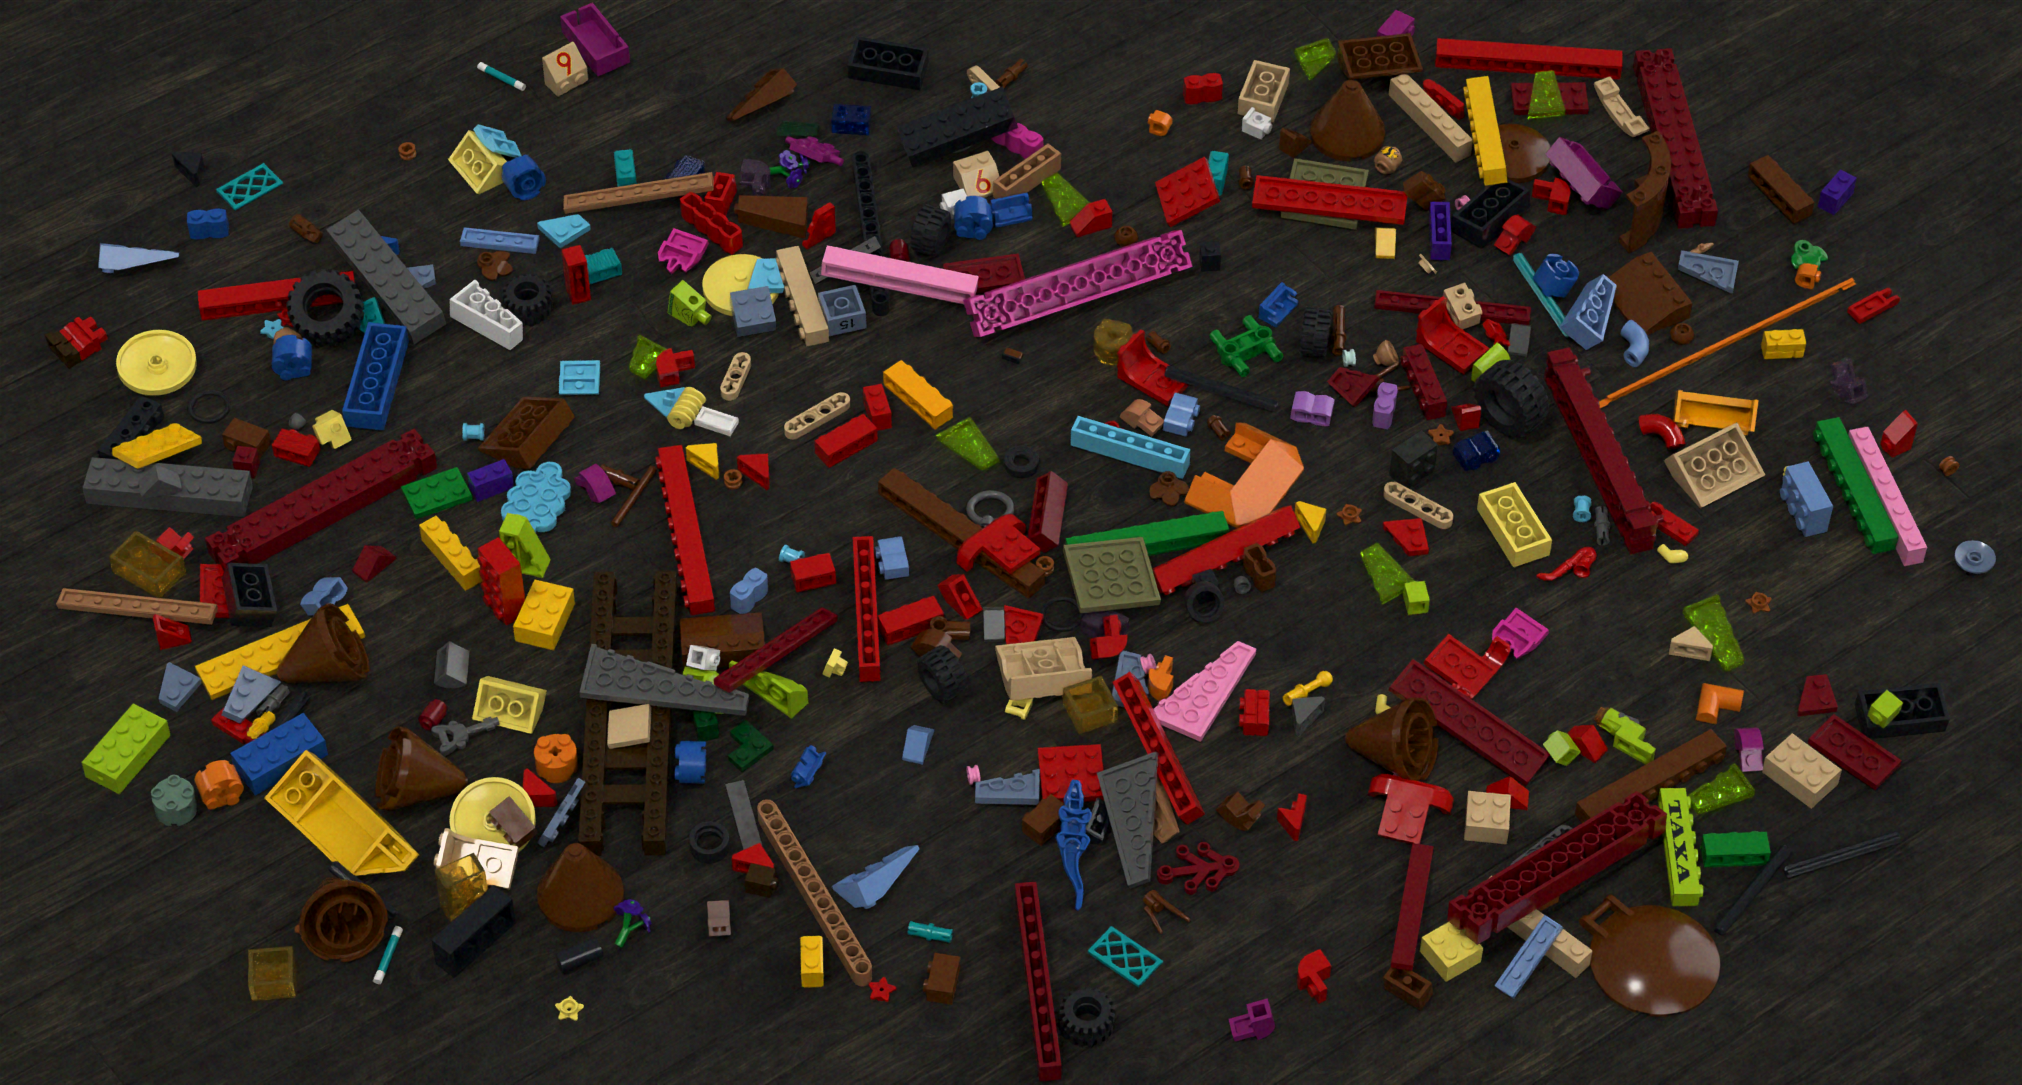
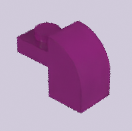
M597 464L579 472V476L574 478L577 486L586 488L592 502L600 503L616 494L607 474Z
M1759 728L1734 729L1735 750H1739L1740 771L1763 770L1762 750L1764 748Z
M1268 998L1246 1004L1248 1014L1229 1019L1235 1042L1254 1036L1257 1037V1040H1260L1273 1032L1275 1023Z

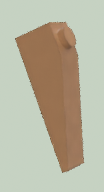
M1157 774L1153 835L1161 843H1165L1180 831L1169 797Z

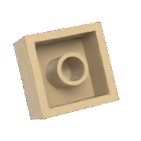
M1468 791L1464 840L1507 844L1511 795Z

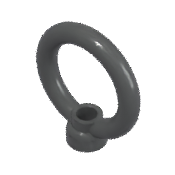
M993 490L977 493L967 503V515L974 523L984 528L995 519L988 515L983 518L978 516L974 511L975 505L984 499H998L1006 505V512L1003 515L1014 514V503L1009 496Z

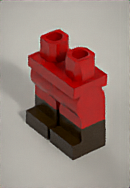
M91 316L83 321L80 317L74 319V322L68 323L56 333L51 331L45 334L48 347L68 369L83 361L95 351H100V343L108 339L102 327L93 332L98 327Z

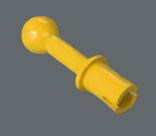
M1321 671L1312 682L1304 686L1302 684L1296 685L1295 689L1284 694V703L1290 706L1293 699L1307 698L1308 693L1320 686L1327 687L1331 685L1333 681L1331 673Z

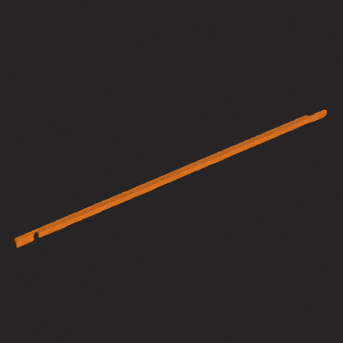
M1850 278L1607 395L1605 399L1599 401L1600 408L1838 293L1839 288H1842L1844 291L1856 285L1855 280Z

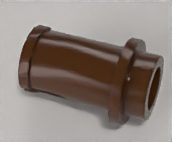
M1246 165L1239 168V185L1243 189H1249L1254 184V180L1251 177V168L1247 166L1246 171Z
M1155 331L1148 334L1152 338L1146 337V341L1157 348V352L1165 354L1170 350L1171 345L1169 341L1160 337Z
M1217 415L1211 416L1207 420L1209 429H1213L1220 440H1225L1223 435L1228 438L1231 432L1221 422V417Z

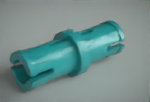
M913 921L909 923L908 935L924 937L928 941L934 939L951 943L953 929L936 927L932 923H929V925Z

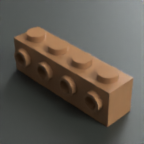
M1050 144L1045 145L994 180L993 197L998 199L1029 192L1061 169V153Z

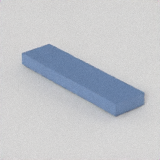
M464 228L460 239V246L536 254L539 244V235Z
M1544 915L1499 978L1495 987L1514 999L1563 930V927Z

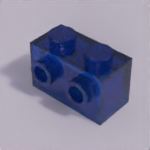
M834 104L831 119L832 133L869 135L871 106Z

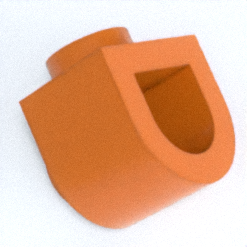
M1156 110L1154 114L1151 113L1148 119V124L1150 125L1149 133L1158 136L1166 135L1173 122L1171 116L1159 110Z
M1801 264L1795 277L1797 285L1813 290L1815 282L1819 283L1821 277L1818 265Z

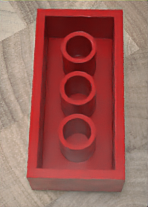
M498 537L478 548L479 557L477 561L481 569L479 574L482 578L481 587L484 591L483 601L488 607L491 606L498 620L501 619L505 625L516 621L525 602L521 564Z

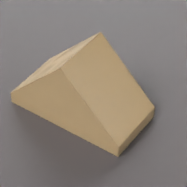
M1694 626L1671 639L1669 655L1710 661L1713 645Z

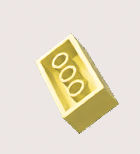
M1516 482L1479 494L1477 510L1513 567L1550 555L1552 539Z

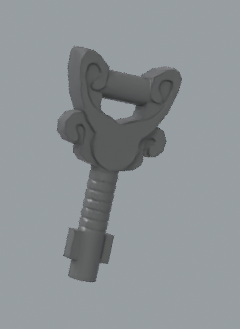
M488 717L483 719V722L466 728L463 724H458L457 721H450L449 725L432 727L431 733L434 737L440 739L442 744L440 747L441 755L447 756L456 748L464 749L466 742L469 740L468 735L485 729L487 731L493 730L500 723L498 717ZM447 734L453 736V741H449Z

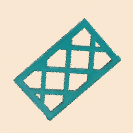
M263 163L217 188L216 191L233 210H237L282 185L283 181ZM261 170L266 172L265 175H255ZM245 179H250L248 185L238 184ZM253 180H264L263 185H252ZM268 180L276 182L271 186H266ZM229 188H233L232 194H227L223 192ZM237 188L247 189L246 195L236 194ZM251 189L261 190L254 195H250ZM234 199H244V201L238 204L233 202Z
M1112 926L1088 950V954L1138 988L1163 964V960ZM1113 933L1121 938V941L1109 942L1108 937ZM1126 945L1133 946L1139 950V953L1127 954ZM1122 946L1123 954L1111 955L1110 947ZM1099 947H1106L1107 956L1100 955L1096 950ZM1143 957H1149L1155 963L1151 966H1145ZM1140 958L1141 966L1129 967L1128 959ZM1124 959L1125 968H1119L1111 960ZM1142 971L1143 976L1137 980L1129 972Z

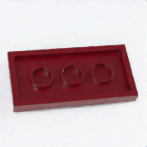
M1585 82L1511 83L1514 115L1588 114L1589 107Z
M1019 253L943 264V269L979 276L976 293L988 292L1025 280Z
M1835 714L1808 739L1809 745L1874 790L1902 762V760Z

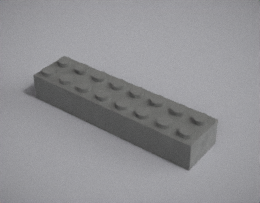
M359 209L326 229L332 245L393 320L400 326H407L408 338L413 344L418 343L446 325L443 311Z
M92 457L83 485V492L87 504L245 517L253 484L250 471L163 463H152L137 469L122 460ZM155 465L179 473L182 491L142 499L138 481Z

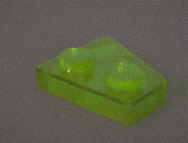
M1325 38L1295 48L1294 54L1309 80H1311L1333 59L1336 51L1329 39Z
M639 334L636 348L633 350V358L629 364L630 371L646 379L656 369L657 357L666 348Z

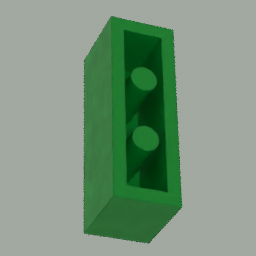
M1767 832L1703 834L1700 845L1704 868L1766 865L1771 854Z

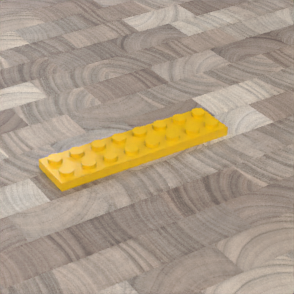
M346 604L339 607L349 619L346 624L352 632L356 630L361 639L365 638V633L350 606ZM311 619L196 665V672L199 678H201L211 700L231 693L243 665L269 677L277 674L276 671L278 670L279 663Z

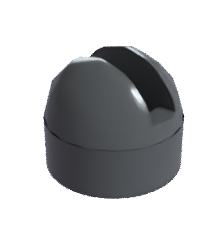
M294 413L289 419V426L294 430H300L307 423L298 413Z
M1238 576L1234 580V588L1237 593L1244 594L1250 590L1251 584L1247 577Z

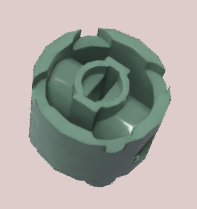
M171 775L159 782L151 790L156 817L163 824L172 826L171 824H177V826L184 825L190 822L196 815L197 800L194 788L189 781L180 778L178 775Z

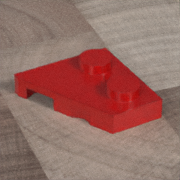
M1422 518L1383 522L1385 532L1389 531L1392 534L1393 540L1403 548V551L1408 556L1427 555L1429 553Z

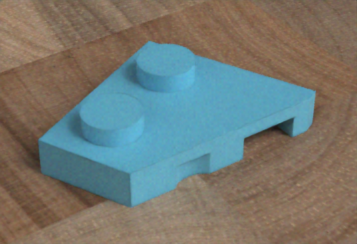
M579 214L537 223L538 229L559 248L564 247L591 230L590 224Z
M775 258L757 259L748 289L768 286L770 293H783L784 285Z

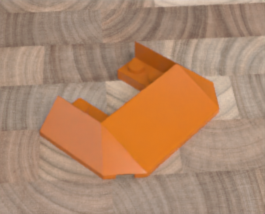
M1236 423L1235 434L1225 445V451L1251 463V465L1235 486L1207 472H1204L1201 477L1195 475L1184 503L1206 514L1223 511L1227 524L1235 528H1239L1273 512L1304 471L1297 447L1247 423Z

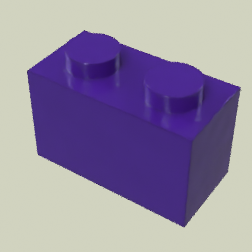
M1840 169L1821 191L1818 207L1835 215L1854 193L1857 178Z
M505 459L467 473L469 488L477 502L514 487L512 471Z

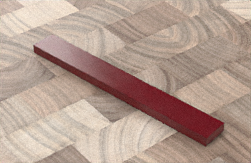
M1376 290L1374 309L1420 314L1441 297ZM1475 301L1482 309L1481 321L1489 319L1499 323L1529 325L1531 307Z
M821 607L715 677L713 684L728 693L732 692L837 622L838 615Z
M1412 843L1391 968L1409 971L1413 969L1434 846Z

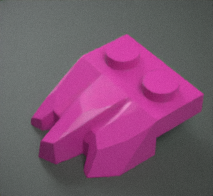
M673 228L668 240L663 241L658 251L659 261H668L667 270L671 275L679 267H682V270L687 272L701 260L709 242L701 237Z
M1515 608L1506 620L1502 619L1494 628L1492 640L1498 636L1510 645V650L1514 651V657L1518 659L1536 649L1549 634V630L1518 608Z

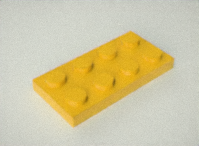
M173 423L163 429L154 430L145 436H139L132 441L121 443L119 446L112 448V454L139 469L202 444L201 436L177 423Z

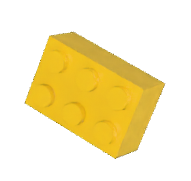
M534 580L513 625L515 641L554 650L575 605L573 588Z

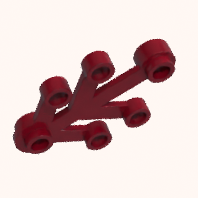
M1200 842L1197 846L1198 855L1206 856L1214 861V863H1207L1190 853L1186 845H1179L1176 849V856L1193 865L1178 868L1163 865L1157 870V880L1163 885H1168L1173 882L1174 877L1196 874L1192 880H1187L1184 886L1185 892L1192 895L1197 892V887L1210 872L1218 871L1214 877L1206 879V889L1213 892L1218 889L1219 883L1225 876H1232L1239 870V861L1231 855L1221 856L1211 850L1207 842Z

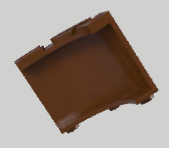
M1658 131L1642 137V141L1650 154L1648 174L1635 179L1634 185L1636 189L1626 194V198L1634 206L1631 230L1619 236V243L1629 254L1647 243L1648 239L1658 230L1662 220L1671 169V157L1668 146Z

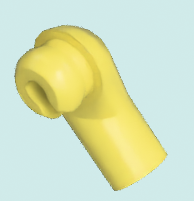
M1662 544L1657 549V552L1671 564L1682 563L1688 559L1686 551L1670 550L1665 544Z
M1380 694L1377 696L1376 714L1391 708L1386 705V695Z

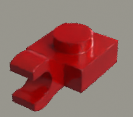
M1487 319L1482 324L1486 330V335L1491 340H1495L1494 345L1498 342L1501 346L1502 344L1510 346L1509 340L1506 339L1507 335L1499 323Z

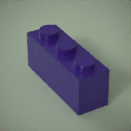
M1430 202V260H1450L1452 245L1450 202Z

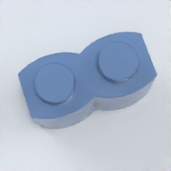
M1175 393L1165 416L1163 431L1187 436L1188 431L1192 432L1195 422L1193 418L1194 416L1197 417L1200 411V405H1197L1198 398Z
M902 536L878 540V546L874 547L876 559L880 558V562H878L879 573L884 575L885 580L909 576V565Z
M758 568L748 571L743 580L736 583L730 591L731 608L739 614H745L754 607L755 602L763 599L768 592L767 574Z
M340 577L322 578L315 584L313 591L308 592L303 597L300 605L307 615H314L318 608L327 603L335 605L336 601L344 597L348 588Z

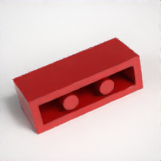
M581 245L562 249L565 286L572 305L590 301L588 266Z
M864 414L855 417L846 424L836 427L833 431L815 440V454L830 468L877 442V427Z
M935 596L923 598L917 602L903 605L900 608L878 615V629L889 646L930 629L931 620L937 616L944 617V612Z

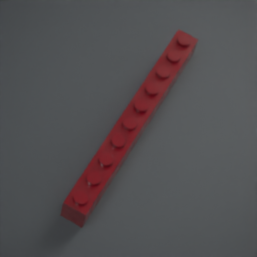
M1015 883V904L1039 1082L1061 1080V1058L1037 883Z

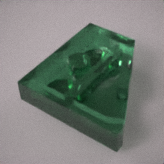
M782 121L777 128V136L814 137L819 132L820 124Z

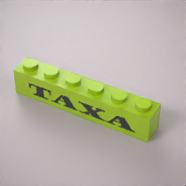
M1660 788L1658 806L1667 813L1665 833L1662 836L1672 906H1698L1699 898L1703 897V885L1699 884L1698 879L1701 877L1700 867L1696 866L1698 850L1694 849L1696 834L1695 831L1691 830V827H1693V814H1689L1691 799L1686 794V788Z

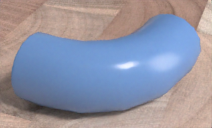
M1629 320L1623 326L1620 333L1630 344V347L1623 355L1625 361L1630 366L1637 367L1648 355L1650 343L1646 332L1636 322Z

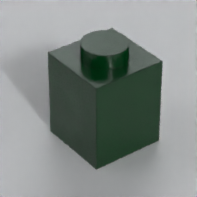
M693 711L694 728L698 741L718 739L719 730L715 712Z

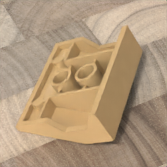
M1075 637L995 646L1004 687L1010 700L1042 698L1043 696L1052 695L1061 696L1063 694L1091 691L1092 669L1085 668L1082 650Z

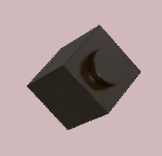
M751 863L745 878L746 893L771 898L773 890L776 891L779 884V878H776V869Z

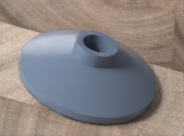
M1965 541L1955 550L1956 563L1963 570L1970 573L1981 574L1988 572L1993 568L1996 561L1992 548L1980 541Z

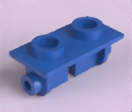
M812 745L805 748L800 757L801 761L797 763L791 773L792 781L797 782L794 786L795 788L808 786L814 780L813 776L817 769L821 767L826 752L818 754L816 752L817 749Z

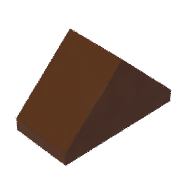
M1282 127L1279 150L1295 158L1311 144L1312 140L1297 131Z

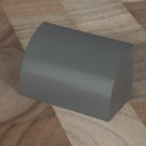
M450 641L437 650L434 684L444 688L465 686L467 684L470 651Z

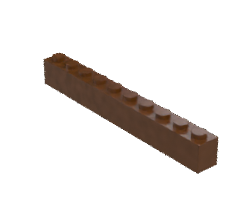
M893 468L878 481V494L958 550L967 538L982 529L979 524L969 520L966 515L953 509L949 503L943 502L934 493H930L920 483L913 481L904 472H900L896 468ZM983 551L974 560L1028 599L1045 585V572L1041 567L1035 566L1030 561L1010 574Z

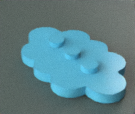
M545 462L539 465L536 472L524 471L516 477V486L507 492L508 502L501 508L502 520L504 521L507 513L519 514L527 517L535 533L536 531L547 532L552 530L557 523L556 516L565 511L564 501L571 494L570 483L562 478L561 466L555 462Z

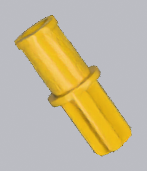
M270 711L264 712L260 718H256L253 721L247 736L256 739L261 733H266L269 726L274 723L275 715Z

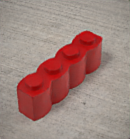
M689 192L680 198L681 216L685 221L694 224L698 231L707 234L711 241L720 244L721 248L727 253L734 254L743 247L742 230L737 224L729 222L724 214L716 212L712 205L703 202L696 193Z

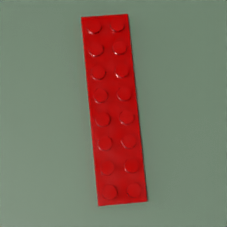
M1256 175L1252 208L1404 225L1407 195L1404 191Z

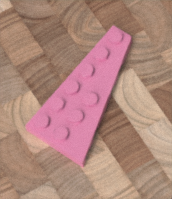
M1237 641L1220 654V658L1206 665L1202 672L1196 673L1175 689L1171 696L1167 699H1162L1158 706L1154 708L1160 724L1201 742L1256 655V648Z

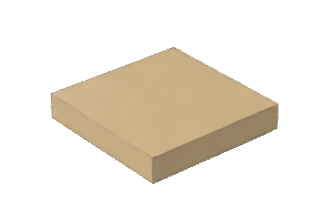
M645 704L609 711L607 742L609 749L650 742L651 706Z

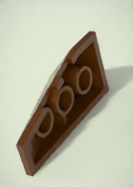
M784 68L770 69L754 85L755 89L744 96L747 100L745 102L741 101L726 117L727 121L738 119L783 97L790 96L794 92L793 88L797 83Z

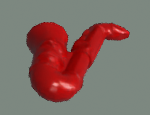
M1583 547L1577 550L1571 558L1567 559L1549 574L1539 573L1536 577L1541 580L1552 581L1573 568L1576 576L1586 578L1590 575V567L1596 560V551L1592 547Z

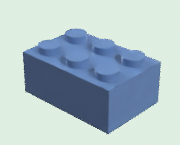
M1809 461L1786 467L1780 495L1782 500L1786 501L1789 513L1794 516L1797 528L1802 531L1805 537L1827 532L1833 505Z

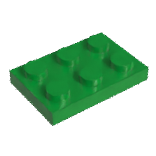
M458 467L401 486L402 493L415 519L472 500V494Z

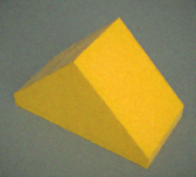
M1375 227L1376 258L1395 259L1396 229Z
M717 444L688 445L686 447L687 461L717 480L719 478Z
M1298 501L1295 504L1296 518L1312 544L1316 543L1325 523L1326 509Z

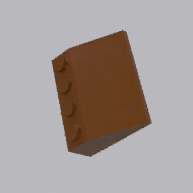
M1411 33L1338 41L1337 59L1341 71L1349 80L1423 71Z
M1652 252L1634 258L1608 277L1617 285L1612 303L1627 322L1633 320L1647 335L1690 319L1691 300Z
M522 397L478 447V450L495 459H505L507 464L515 468L530 469L536 464L540 456L547 451V448L558 439L560 433L569 426L575 416L565 399Z
M762 612L680 619L683 670L685 667H691L686 665L690 645L720 650V662L717 667H727L731 661L739 662L765 645Z

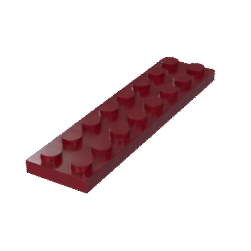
M1414 659L1411 660L1389 687L1388 691L1403 701L1408 698H1423L1427 700L1433 708L1437 725L1525 786H1527L1550 756L1549 752Z

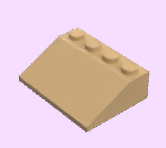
M1737 422L1664 460L1672 477L1699 508L1765 476L1761 465Z

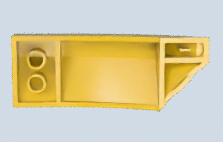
M308 750L303 752L264 798L332 862L338 861L355 876L406 871L419 856L415 849L367 801L320 758Z

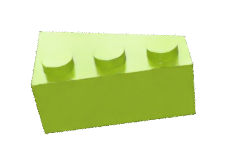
M507 513L499 530L500 539L520 562L522 574L543 578L551 559L527 517Z

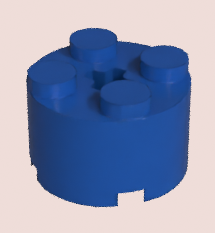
M528 155L517 157L504 163L502 166V181L515 198H520V200L532 199L540 193V188L545 186V174Z
M967 196L966 200L961 201L960 199L955 203L953 210L957 236L976 238L978 240L986 238V234L993 227L991 204L987 203V199L981 196Z
M1558 254L1547 255L1534 274L1533 280L1542 289V293L1545 296L1552 297L1553 295L1564 298L1577 281L1579 271L1571 261H1563V256Z
M285 335L278 338L272 346V369L274 372L280 375L282 380H290L291 378H299L310 374L312 366L311 343L305 338L303 340L297 339L296 335Z
M680 741V744H676L675 759H679V765L675 767V780H679V783L705 784V778H701V776H705L706 749H702V747L706 746V741Z

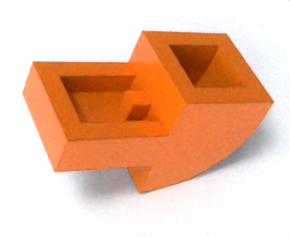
M1166 655L1162 663L1159 662L1157 664L1156 670L1152 668L1149 670L1148 689L1152 697L1158 701L1167 699L1173 689V675H1170L1173 668V657Z

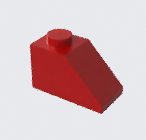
M1106 199L1088 203L1070 221V226L1076 237L1112 227V210Z
M1906 410L1883 431L1880 445L1892 458L1912 448L1918 423Z
M964 574L951 575L937 585L946 603L965 620L983 610Z

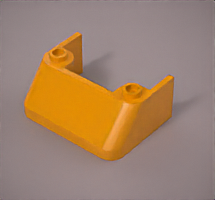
M1683 390L1676 391L1673 421L1679 427L1688 428L1689 424L1725 429L1737 422L1744 435L1755 431L1759 400L1682 392Z

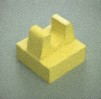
M834 648L825 666L823 675L829 678L832 673L840 676L843 675L848 662L840 657L841 651Z

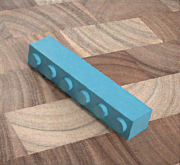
M1081 416L1077 417L1071 429V446L1161 473L1170 471L1183 479L1190 465V449Z

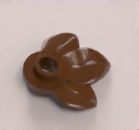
M483 252L477 259V265L482 269V275L489 280H496L498 275L506 276L513 272L512 266L507 262L510 257L508 252Z
M1165 471L1159 476L1158 482L1151 485L1149 495L1151 499L1162 498L1166 505L1174 506L1178 503L1180 495L1188 493L1189 487L1184 481L1178 480L1173 472Z

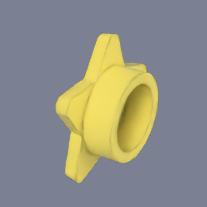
M572 996L564 999L561 1003L555 1004L556 1008L560 1011L559 1020L570 1018L577 1021V1013L584 1008V1005L578 1004Z

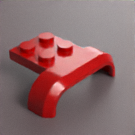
M1006 514L998 517L962 543L957 552V564L965 571H969L973 568L976 557L983 551L1011 574L1038 556L1040 548L1023 535L1026 532L1025 523L1014 514Z
M1448 634L1425 659L1424 665L1451 683L1457 690L1473 699L1502 667L1510 654V645L1496 636L1487 652L1481 657Z
M1379 774L1373 777L1368 791V796H1387L1378 836L1408 844H1420L1429 806L1441 810L1444 814L1451 815L1454 803L1453 796L1445 788L1389 774Z

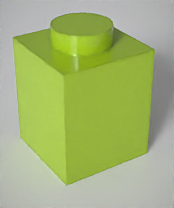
M1425 581L1404 583L1403 598L1408 615L1428 613L1430 599Z
M1886 690L1871 705L1867 716L1870 717L1873 723L1885 728L1899 714L1903 702Z
M1558 730L1550 734L1548 740L1543 744L1555 762L1565 766L1570 764L1581 753L1567 733Z

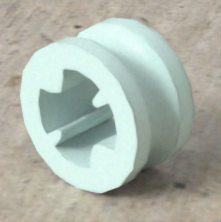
M1350 349L1348 352L1343 350L1344 366H1355L1356 357L1354 349Z

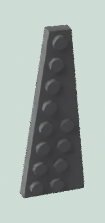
M591 644L579 692L580 698L643 705L649 704L652 706L746 716L749 702L748 693L738 690L728 693L713 685L711 681L706 680L703 682L694 679L689 674L687 676L676 673L674 669L649 661L647 663L635 660L633 656L617 654L612 649L607 651L598 648L596 644Z

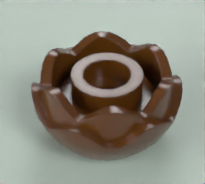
M1130 226L1118 228L1114 235L1116 243L1122 247L1138 241L1137 231Z
M1678 323L1670 330L1671 339L1678 345L1689 344L1694 339V331L1686 323Z

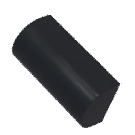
M1097 797L1091 808L1092 817L1086 825L1085 834L1089 836L1090 844H1100L1103 841L1110 823L1105 801Z
M592 938L556 954L557 965L562 973L603 957V952L597 938Z

